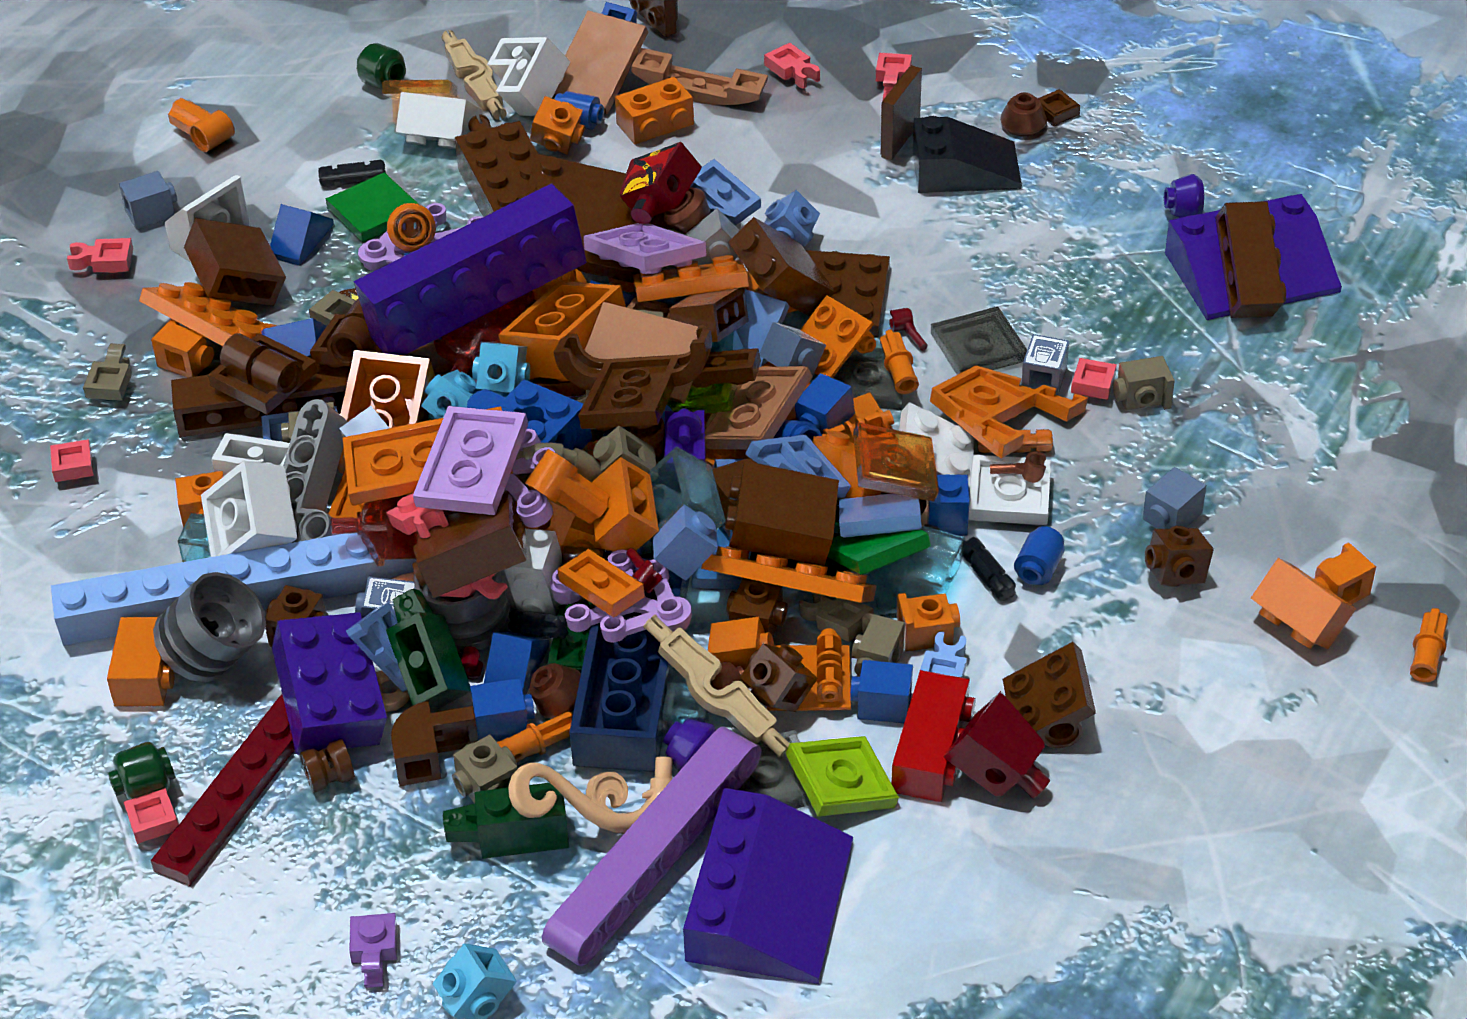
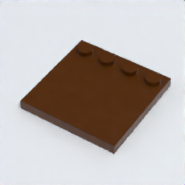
M535 153L526 196L553 184L574 205L583 247L585 235L637 224L631 217L632 210L620 197L626 173ZM664 213L653 216L649 224L665 229ZM585 249L587 263L576 268L580 272L634 283L633 275L640 274L637 268L623 267L617 261L600 259L599 255Z

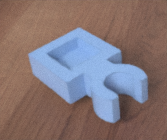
M939 631L935 636L934 651L926 650L920 670L964 678L967 658H964L966 637L960 636L959 642L951 646L944 643V632Z

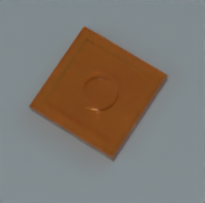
M448 79L386 80L382 82V94L391 99H400L401 92L458 98L457 86Z
M857 422L853 431L858 487L934 502L939 490L932 437Z

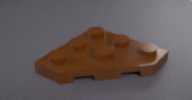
M806 250L834 289L835 293L831 298L872 321L874 325L869 331L874 337H879L890 268V256Z

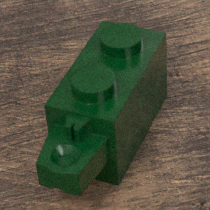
M410 589L392 599L397 624L386 629L412 705L429 701L430 708L439 709L470 693V683L445 616L432 612L421 590Z
M550 783L529 785L530 793L536 800L543 799L548 791H554L557 799L553 808L539 818H527L519 814L512 806L508 788L474 792V804L443 811L446 842H480L482 859L569 848L564 797Z

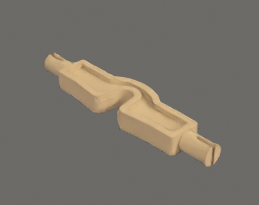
M448 30L449 34L445 31L442 34V40L445 42L446 57L450 61L456 77L464 78L466 92L482 110H489L495 120H500L499 116L501 119L505 118L507 112L502 106V97L496 92L498 87L494 82L493 70L487 65L488 61L476 55L466 39L458 40L452 30Z
M656 614L646 621L643 628L661 643L658 650L659 654L686 679L687 687L692 697L700 706L715 715L726 717L749 741L757 744L762 740L779 758L784 753L786 754L789 742L774 729L777 721L776 718L756 699L742 681H734L721 690L714 689L710 685L722 668L718 658L699 645L682 628H677L673 632Z

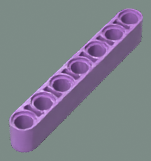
M726 727L718 728L550 917L543 929L542 943L578 966L588 964L717 814L724 788L738 790L754 772L761 757V747Z

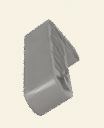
M319 399L311 400L301 408L283 465L285 466L287 483L290 486L292 511L297 525V539L292 543L349 533L344 525L325 512L343 450V437L339 428L346 424L347 420L327 403Z

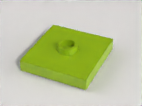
M866 736L789 743L786 756L818 817L895 808L899 797Z

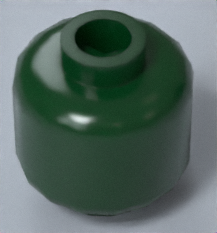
M379 43L369 44L357 58L356 69L358 77L362 82L381 90H391L401 83L406 74V66L402 54L393 48Z
M144 742L116 753L113 757L115 770L107 772L116 797L124 794L127 800L164 788L168 792L170 780L176 778L165 748L157 749L156 745L151 742Z

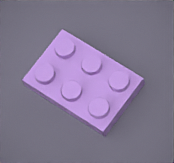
M637 223L584 236V249L586 251L599 255V258L603 260L617 261L620 266L637 268L642 274L659 273L662 271V267L669 265L676 267L688 266L692 264L693 259L706 256V242L649 223Z
M448 406L413 494L415 506L419 508L495 515L528 427L526 413Z

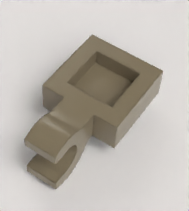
M111 343L108 347L105 361H93L83 386L86 398L122 401L132 376L129 365L130 359L123 357L126 349L125 344Z

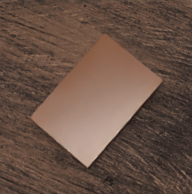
M588 10L565 54L570 64L552 98L554 99L558 93L564 94L566 91L597 96L600 99V104L604 106V113L608 114L615 101V96L618 95L648 34L646 26Z
M603 302L585 351L599 359L685 354L691 351L690 344L692 340L697 339L696 330L698 327ZM693 381L674 387L669 400L685 404Z
M759 367L755 381H749L742 385L732 384L705 423L706 449L747 450L751 441L773 439L812 379L809 367Z

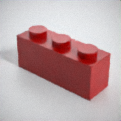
M920 670L892 763L891 784L897 794L942 802L946 786L954 787L958 768L943 756L964 730L962 728L964 722H970L973 718L976 698L969 697L970 679Z

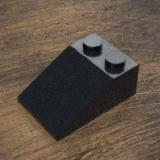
M927 116L914 118L913 158L918 193L1021 189L1022 182L1014 141L950 117Z

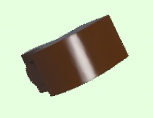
M424 701L411 706L396 719L391 731V741L399 787L442 779L438 753L460 750L466 745L478 741L473 706L431 713L429 701Z

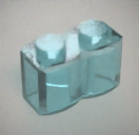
M922 526L920 529L928 533L931 546L928 549L892 563L888 574V583L893 584L892 597L897 598V595L906 593L907 598L943 593L947 595L949 586L954 580L963 558L965 537Z

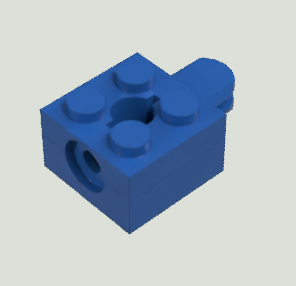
M525 379L506 397L484 389L473 394L467 401V408L490 409L501 406L502 411L526 413L528 420L527 429L535 430L541 443L563 444L565 449L574 450L578 448L582 450L593 439L591 429H581L578 415L584 403Z

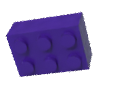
M360 612L279 620L277 622L272 651L296 755H300V752L312 748L317 751L325 749L329 742L338 739L343 740L347 749L380 745L387 715L374 664L346 632L347 629L362 619Z

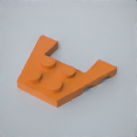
M975 365L933 387L930 402L992 453L1003 458L1021 448L1024 437L1023 433L1003 424L1004 422L1017 417L1020 413L1031 407H1037L1067 422L1085 412L1088 398L1079 394H1074L1073 400L1055 395L1057 388L1042 385L1036 389L1020 385L1021 378Z

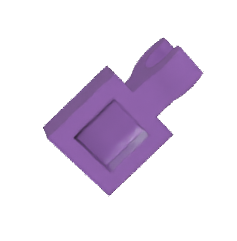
M395 913L350 917L349 953L351 964L361 963L365 988L383 987V961L397 960V921Z

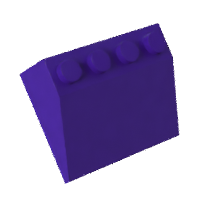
M1289 195L1267 200L1269 213L1273 214L1275 218V233L1273 235L1275 248H1278L1281 254L1279 275L1280 281H1283L1286 286V300L1284 304L1340 293L1342 286L1318 218L1303 195ZM1220 210L1172 219L1168 223L1165 255L1206 320L1230 315L1215 220Z
M724 788L683 927L685 961L819 985L853 846V836L768 795Z

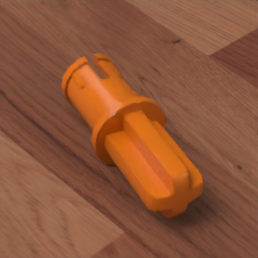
M890 329L885 331L886 334L880 337V344L885 355L884 366L892 375L896 391L904 395L910 394L919 386L912 367L913 356L911 352L906 350L901 334Z
M1432 608L1431 612L1424 613L1420 633L1413 640L1412 645L1415 654L1410 667V675L1419 682H1431L1436 679L1440 656L1446 651L1447 644L1444 636L1448 616L1441 613L1439 608Z
M565 712L537 726L534 723H529L526 726L527 729L509 738L497 741L501 748L504 746L509 748L516 762L536 753L543 755L546 753V747L570 736L569 732L573 714Z

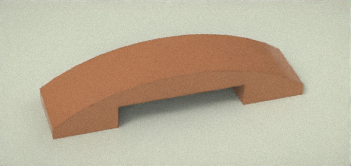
M645 48L640 49L631 66V72L649 85L675 76L692 95L693 102L713 105H737L759 100L768 80V75L737 68L732 78L674 66L672 65L673 54Z

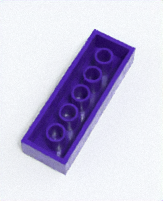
M550 184L353 282L371 339L383 353L404 356L586 264L587 261L574 205L553 184Z

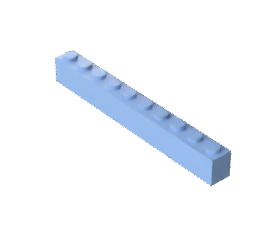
M390 525L51 585L54 620L63 646L115 637L120 617H159L201 575L212 572L229 574L244 582L256 594L264 610L268 609L273 599H277L285 585L308 589L322 594L323 599L364 592L368 576L391 579L401 574L414 572L412 564L416 562V556L413 546L417 544L418 531L407 535Z

